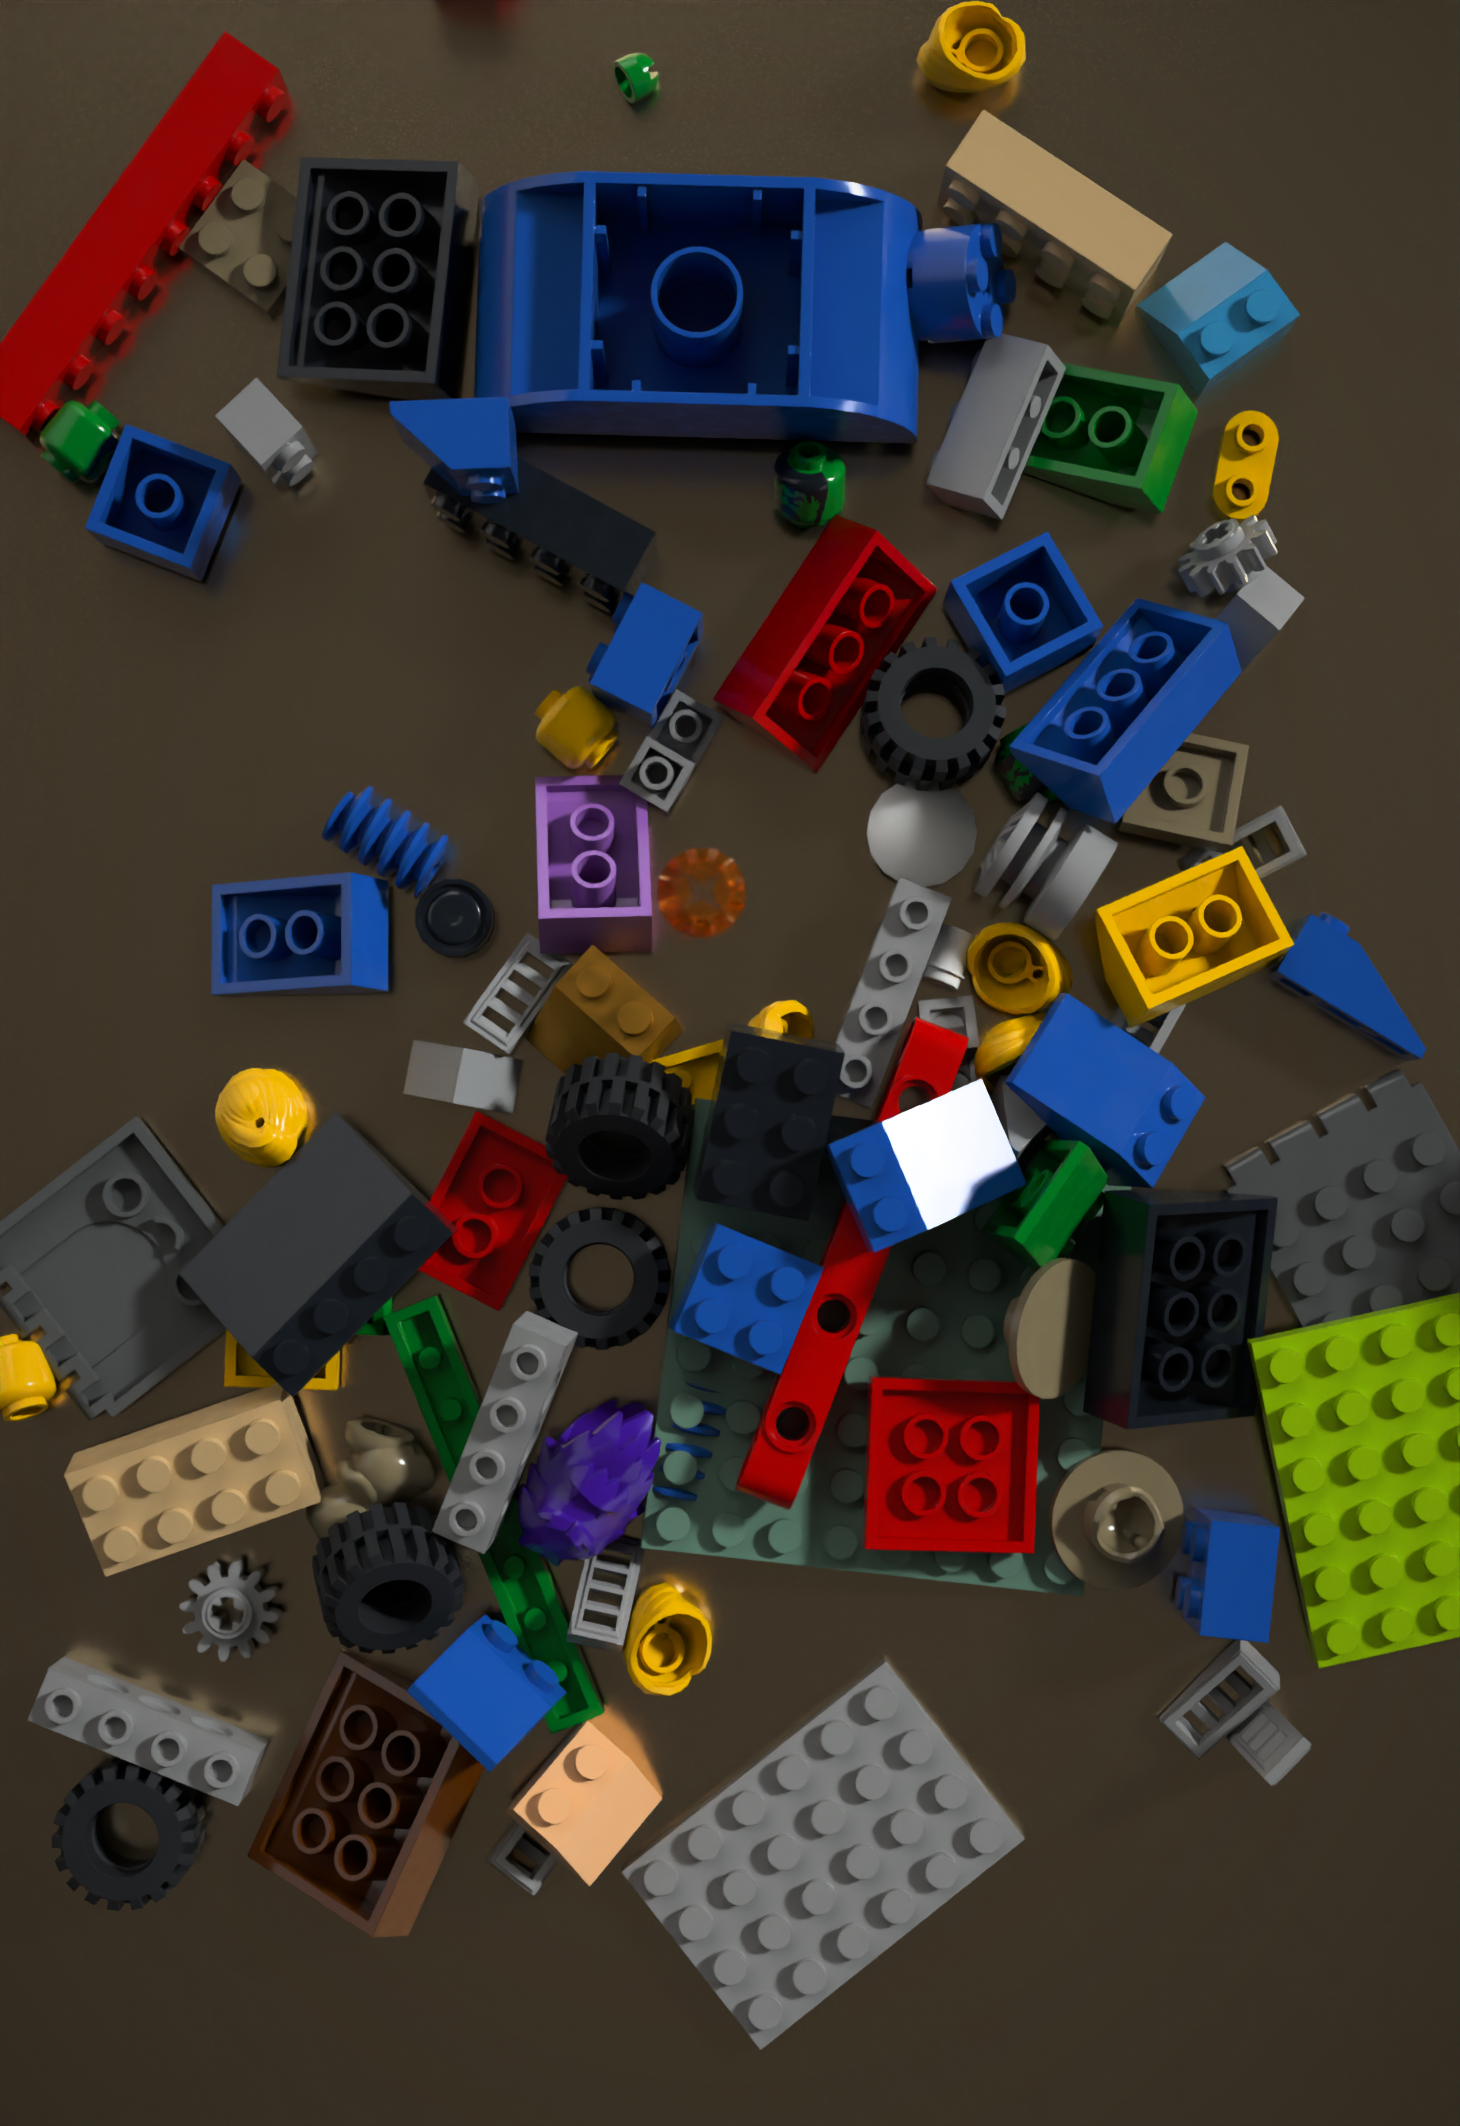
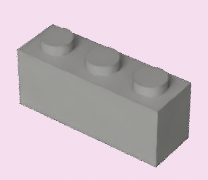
M1002 333L1000 337L986 339L983 347L976 352L971 364L969 381L961 399L954 404L951 410L950 426L940 449L933 454L928 467V478L925 484L945 504L1003 520L1066 370L1064 364L1047 344Z

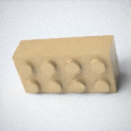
M984 109L945 166L938 202L944 205L943 211L950 219L959 225L997 223L1002 234L1001 253L1012 258H1016L1017 255L1023 257L1036 266L1035 272L1041 279L1054 287L1062 288L1065 285L1082 296V304L1101 318L1107 319L1109 316H1112L1119 322L1122 321L1156 270L1173 235Z
M278 1383L74 1453L64 1474L105 1577L320 1503L321 1491L325 1481L293 1397Z

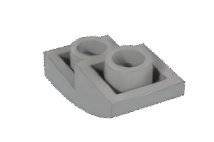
M676 689L650 735L646 736L619 784L668 813L725 718Z

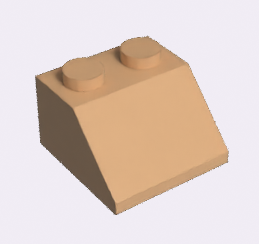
M589 1721L575 1726L504 1811L585 1885L590 1887L658 1805L662 1797L632 1760Z

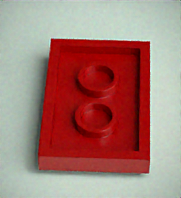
M476 1111L430 1199V1202L458 1230L427 1260L419 1271L500 1311L567 1182L568 1175L558 1174L552 1167L553 1159L547 1157L546 1146Z

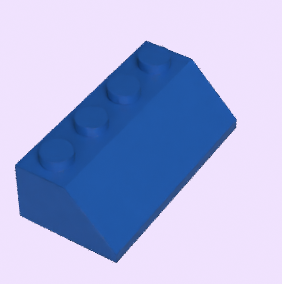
M1136 598L1009 746L1011 754L1070 809L1116 824L1242 672L1228 623Z

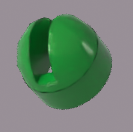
M644 53L628 54L612 63V72L616 84L624 98L630 103H635L647 97L656 88L659 80V73L657 71L649 73L648 68L655 62Z

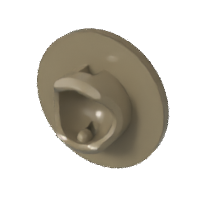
M1062 1257L1047 1262L1030 1278L1021 1295L1011 1299L1006 1311L1004 1338L1009 1349V1360L1014 1378L1026 1393L1039 1398L1052 1399L1065 1394L1080 1380L1087 1370L1096 1276L1088 1265L1079 1260Z
M1107 1450L1090 1455L1078 1462L1066 1473L1052 1498L1049 1511V1533L1053 1548L1061 1563L1072 1575L1095 1588L1123 1591L1148 1583L1168 1566L1181 1542L1184 1510L1178 1488L1163 1467L1144 1455L1127 1450Z

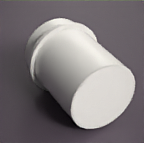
M942 924L922 978L939 986L958 990L960 982L965 979L963 974L967 966L966 954L968 946L976 936L957 927Z

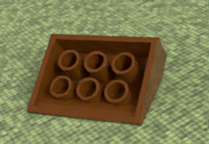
M340 1651L247 1856L372 1938L408 1936L483 1772L484 1766L407 1692L413 1682L349 1652Z

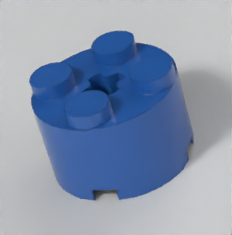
M997 223L932 228L917 231L914 235L907 256V269H913V288H907L911 316L920 341L929 340L928 343H949L991 339L1001 336L1005 304L1013 303L1016 298V279L1011 269H1004L1001 253L1002 234Z

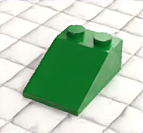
M1063 363L1066 370L1023 473L1111 504L1162 514L1198 414L1197 408L1179 384Z
M1043 1140L1022 1170L1027 1184L1007 1193L981 1230L982 1234L1036 1271L1053 1259L1067 1258L1075 1246V1241L1070 1237L1082 1220L1086 1222L1091 1221L1103 1206L1104 1192L1102 1190L1110 1178L1091 1149L1080 1140Z

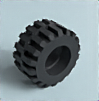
M937 637L924 638L921 648H916L913 640L902 644L899 654L896 656L891 651L882 660L880 669H875L870 679L861 708L862 716L860 719V734H866L864 748L868 756L876 753L878 759L875 766L883 774L891 768L896 772L894 782L904 787L907 779L916 780V790L928 791L931 783H938L939 789L942 791L952 788L955 780L958 778L962 783L968 781L973 777L976 769H982L988 761L1002 732L1001 727L1006 718V707L1001 706L1005 697L1003 684L994 685L993 681L997 672L991 663L983 668L978 664L981 657L978 651L972 647L967 655L958 651L959 641L948 639L946 647L937 646ZM933 692L943 695L951 700L960 711L964 727L958 733L945 738L923 736L908 725L903 717L900 704L906 698L916 693Z
M606 1053V1057L603 1059L594 1055L584 1058L583 1065L573 1064L567 1069L566 1076H561L557 1083L545 1138L547 1142L545 1148L547 1157L553 1159L552 1167L558 1174L568 1175L567 1182L575 1187L583 1186L587 1188V1193L596 1196L605 1194L609 1195L610 1199L622 1200L626 1196H630L634 1200L646 1198V1193L648 1192L657 1195L666 1190V1184L674 1185L679 1180L680 1173L684 1171L687 1161L694 1118V1105L691 1104L692 1095L689 1088L681 1087L682 1079L675 1073L667 1074L664 1072V1065L656 1061L651 1064L642 1061L643 1057L631 1054L630 1058L620 1057L619 1053Z
M615 1208L584 1209L572 1213L555 1223L538 1242L534 1250L535 1254L532 1263L529 1264V1293L531 1301L534 1300L537 1307V1315L577 1332L578 1335L574 1346L583 1349L584 1347L596 1348V1350H608L610 1347L619 1345L621 1347L631 1343L635 1338L643 1335L651 1328L660 1316L669 1294L671 1268L669 1267L668 1255L664 1245L661 1244L656 1233L649 1225L647 1226L631 1213ZM604 1244L620 1250L632 1266L634 1274L632 1290L628 1298L614 1309L607 1311L587 1309L574 1299L568 1288L567 1272L572 1259L579 1251L591 1245Z
M394 1502L391 1507H382V1503L370 1505V1510L360 1513L356 1510L346 1515L347 1521L344 1523L335 1522L328 1529L329 1537L320 1538L316 1545L317 1555H314L312 1558L314 1580L327 1631L333 1638L339 1637L340 1644L347 1648L358 1645L359 1652L371 1654L374 1650H382V1654L395 1653V1649L406 1647L409 1650L418 1647V1642L424 1639L430 1641L438 1636V1629L440 1627H449L455 1619L454 1612L461 1610L464 1601L462 1593L465 1592L464 1582L453 1542L432 1532L438 1516L436 1514L429 1516L427 1509L418 1505L407 1509L406 1503Z
M116 1757L105 1761L97 1769H93L64 1798L65 1804L57 1811L53 1823L58 1825L59 1829L52 1835V1848L61 1849V1855L55 1860L59 1872L69 1869L73 1875L66 1884L74 1892L80 1885L89 1891L84 1900L93 1905H96L101 1898L108 1900V1910L120 1911L125 1903H130L131 1910L141 1909L151 1899L156 1903L164 1898L173 1887L178 1885L194 1864L200 1853L198 1848L205 1838L206 1827L200 1826V1821L205 1816L203 1803L195 1804L193 1799L198 1790L123 1759L117 1761ZM128 1803L138 1806L147 1812L158 1830L159 1845L157 1852L145 1859H130L112 1850L102 1833L101 1818L103 1810L111 1804Z

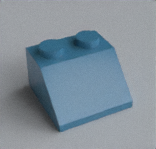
M1227 242L1214 249L1135 307L1198 396L1208 391L1288 334L1300 316L1270 272Z

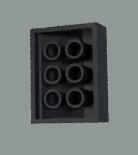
M301 157L277 369L278 378L407 400L457 399L480 183L460 161Z
M336 1112L179 1274L251 1358L285 1391L294 1397L458 1229L350 1123Z
M1163 1189L1105 1191L1083 1412L1124 1429L1255 1416L1257 1386L1247 1340L1264 1335L1278 1204L1277 1197Z

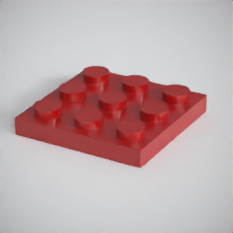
M869 1376L862 1546L865 1549L1034 1554L1040 1398L1026 1393L1015 1380Z

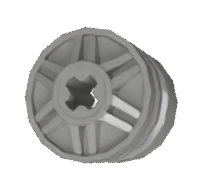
M1037 792L1031 801L1018 812L1012 814L983 859L984 863L979 882L973 891L986 898L999 878H1001L1009 886L997 906L1006 910L1022 893L1026 894L1032 899L1026 910L1023 923L1055 942L1096 884L1115 852L1118 843L1088 824L1083 826L1069 842L1061 838L1059 835L1065 824L1068 811L1060 807L1047 827L1039 824L1036 821L1049 799Z

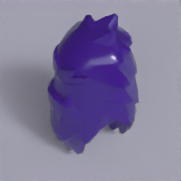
M616 1400L606 1401L599 1404L588 1414L586 1412L582 1414L557 1440L551 1437L543 1439L537 1464L530 1463L526 1484L521 1483L518 1493L519 1523L523 1530L519 1538L521 1546L539 1553L554 1566H559L564 1560L583 1561L600 1555L608 1544L622 1537L625 1533V1528L644 1512L645 1506L641 1502L652 1485L654 1472L651 1471L660 1453L661 1440L658 1437L653 1438L654 1414L648 1410L644 1411L642 1402H631L616 1409Z

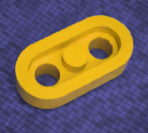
M1253 410L1240 412L1230 419L1222 431L1210 489L1212 509L1222 520L1235 518L1241 524L1251 515L1257 516L1267 502L1279 435L1272 419L1264 413ZM1254 430L1260 437V444L1257 446L1247 445L1242 439V432ZM1237 483L1246 485L1250 491L1249 499L1239 500L1235 498L1232 494V485Z

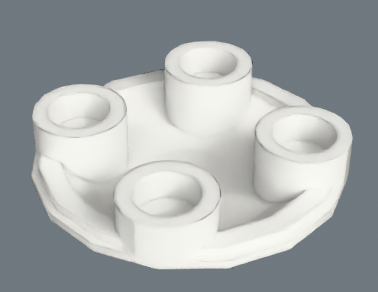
M907 780L905 787L897 783L881 794L870 812L866 832L870 856L885 874L896 881L899 878H903L924 887L943 885L963 870L974 853L977 827L973 810L962 794L953 787L940 791L938 783H931L928 791L916 790V780Z

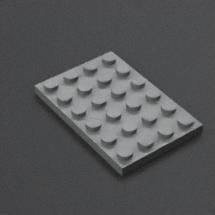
M884 1658L622 1866L621 1872L761 2050L1025 1840V1838Z

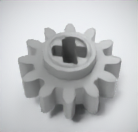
M1251 515L1241 524L1235 518L1224 520L1208 527L1189 545L1192 553H1188L1178 559L1181 565L1178 572L1189 592L1197 591L1200 597L1208 595L1214 588L1217 589L1220 595L1232 592L1248 585L1262 570L1267 568L1264 559L1271 558L1278 553L1275 547L1277 540L1266 519L1258 521L1255 515Z
M239 1558L230 1565L228 1574L224 1573L222 1566L218 1562L210 1564L207 1568L210 1583L201 1577L195 1576L192 1578L188 1585L198 1597L185 1599L179 1605L181 1610L187 1613H194L195 1616L194 1619L182 1629L183 1633L192 1634L196 1631L202 1633L203 1638L197 1646L199 1653L206 1651L213 1643L219 1645L218 1656L221 1662H225L231 1656L234 1646L238 1647L240 1654L244 1658L251 1657L255 1651L252 1637L258 1642L268 1644L274 1636L270 1628L264 1625V1622H275L282 1617L281 1610L275 1607H268L267 1602L280 1591L277 1586H269L262 1589L259 1586V1582L263 1579L265 1569L262 1567L256 1569L249 1576L243 1575L244 1564L242 1559ZM229 1597L234 1599V1608L243 1610V1614L238 1616L233 1622L228 1621V1613L226 1611L219 1610V1606L226 1602Z

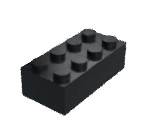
M517 457L519 493L506 494V500L499 503L485 504L472 502L471 495L461 496L432 468L427 474L423 485L431 500L430 505L438 511L436 514L438 520L461 533H465L468 527L478 531L487 537L484 542L486 546L506 558L513 560L517 553L535 563L533 571L556 585L562 586L565 579L584 590L582 597L586 601L604 611L611 612L614 606L617 607L626 592L635 595L641 582H644L658 557L655 531Z

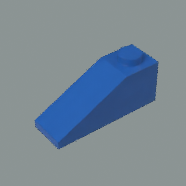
M1321 912L1319 917L1309 914L1300 918L1290 935L1295 945L1271 966L1266 975L1407 1061L1421 1059L1427 1049L1360 943L1347 936L1350 928L1339 919L1324 912Z

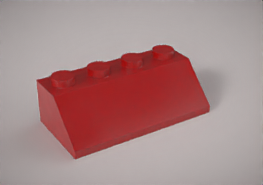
M835 514L713 697V700L745 727L807 768L817 772L864 702L867 688L875 669H880L882 660L891 651L894 654L897 652L938 588L877 530Z

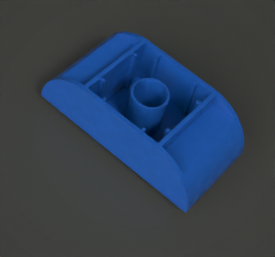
M576 171L538 175L502 185L488 193L480 204L474 398L508 397L516 423V432L917 443L920 340L914 327L908 302L907 288H913V269H907V256L914 235L917 231H922L923 228L921 213L910 202L890 192L863 184L817 177Z

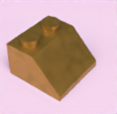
M592 944L555 984L525 1039L566 1075L567 1069L573 1064L583 1065L584 1058L594 1055L603 1059L606 1057V1053H619L620 1057L630 1058L631 1054L643 1057L642 1061L651 1063L682 1032V1029L676 1018Z

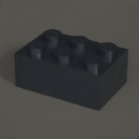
M727 1022L693 1184L697 1200L809 1221L845 1055L839 1044Z

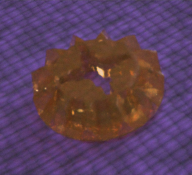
M690 848L670 859L658 881V902L665 918L678 930L693 936L714 935L730 927L739 917L746 899L745 880L734 860L714 848ZM686 873L692 879L696 878L700 882H704L708 878L712 879L716 874L720 876L715 881L716 885L711 890L715 903L720 907L718 910L711 904L707 905L702 900L695 905L691 904L686 910L683 908L688 902L687 898L692 893L688 885L689 882L684 877Z

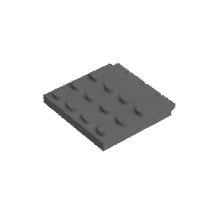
M1396 1069L1364 1087L1365 1094L1373 1106L1370 1109L1366 1110L1359 1096L1353 1093L1318 1112L1316 1119L1324 1132L1323 1135L1318 1137L1309 1121L1304 1120L1268 1140L1267 1144L1276 1161L1269 1164L1264 1153L1257 1146L1224 1165V1169L1233 1184L1223 1190L1225 1193L1267 1195L1278 1198L1270 1275L1300 1328L1456 1294L1460 1291V1151L1422 1083L1418 1082L1410 1086L1400 1069Z
M140 1117L131 1119L0 1221V1288L8 1283L13 1289L0 1299V1307L24 1338L30 1336L40 1327L44 1329L47 1334L36 1343L40 1346L52 1374L58 1382L64 1380L74 1371L81 1377L66 1392L89 1422L97 1418L104 1411H107L112 1418L116 1417L227 1330L179 1274L219 1233L224 1225Z

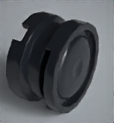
M444 879L431 885L421 895L415 909V926L421 940L437 954L450 959H466L480 953L491 941L496 928V913L490 899L475 884L463 879Z

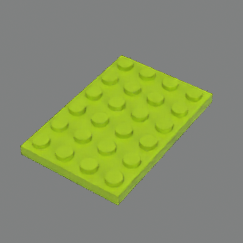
M1460 1293L1248 1339L1247 1343L1313 1660L1316 1666L1324 1668L1459 1638Z

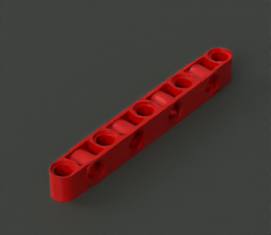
M915 1017L901 1048L873 1124L902 1113L898 1102L899 1096L906 1088L912 1087L922 1091L927 1102L949 1093L964 1057L969 1037ZM845 1197L819 1266L824 1267L781 1375H776L735 1487L736 1491L786 1510H790L797 1496L892 1247L891 1245L875 1253L868 1252ZM836 1299L841 1301L846 1307V1322L836 1331H825L818 1324V1309L827 1300ZM797 1407L806 1414V1427L796 1437H783L777 1432V1417L784 1409Z

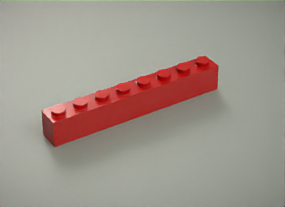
M226 31L221 35L0 343V422L30 443L35 441L42 429L58 412L59 406L71 389L78 390L88 380L94 366L91 361L104 344L110 345L118 338L125 326L126 319L124 315L136 299L141 301L148 296L156 284L158 278L156 271L168 254L174 256L180 251L178 247L190 232L188 226L200 210L206 211L222 189L221 180L232 165L238 167L243 159L246 160L254 145V138L252 137L264 121L271 122L279 114L285 103L287 87L280 70Z

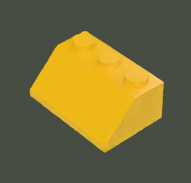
M1243 846L1094 911L1105 980L1130 1028L1274 965L1295 945Z

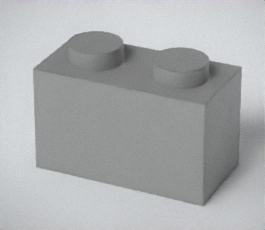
M257 377L215 415L232 442L277 490L286 483L290 486L297 484L313 468L314 462L312 459L318 452L305 429Z

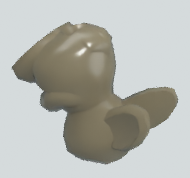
M353 1417V1420L347 1423L345 1437L348 1446L354 1452L349 1453L337 1466L336 1473L341 1483L322 1488L320 1503L306 1507V1519L319 1540L320 1538L329 1537L328 1529L335 1522L344 1523L347 1521L346 1515L356 1510L362 1513L370 1510V1505L382 1503V1507H391L394 1502L407 1503L419 1493H424L433 1487L436 1479L434 1468L423 1449L414 1442L415 1437L410 1432L374 1418Z

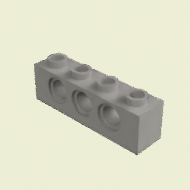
M898 879L835 1040V1043L839 1044L845 1053L836 1097L866 1109L872 1108L952 897L906 879Z
M526 1311L513 1323L432 1529L433 1533L482 1554H485L496 1540L576 1341L577 1332L529 1311Z
M65 1656L49 1667L27 1720L236 1806H239L249 1793L270 1741Z

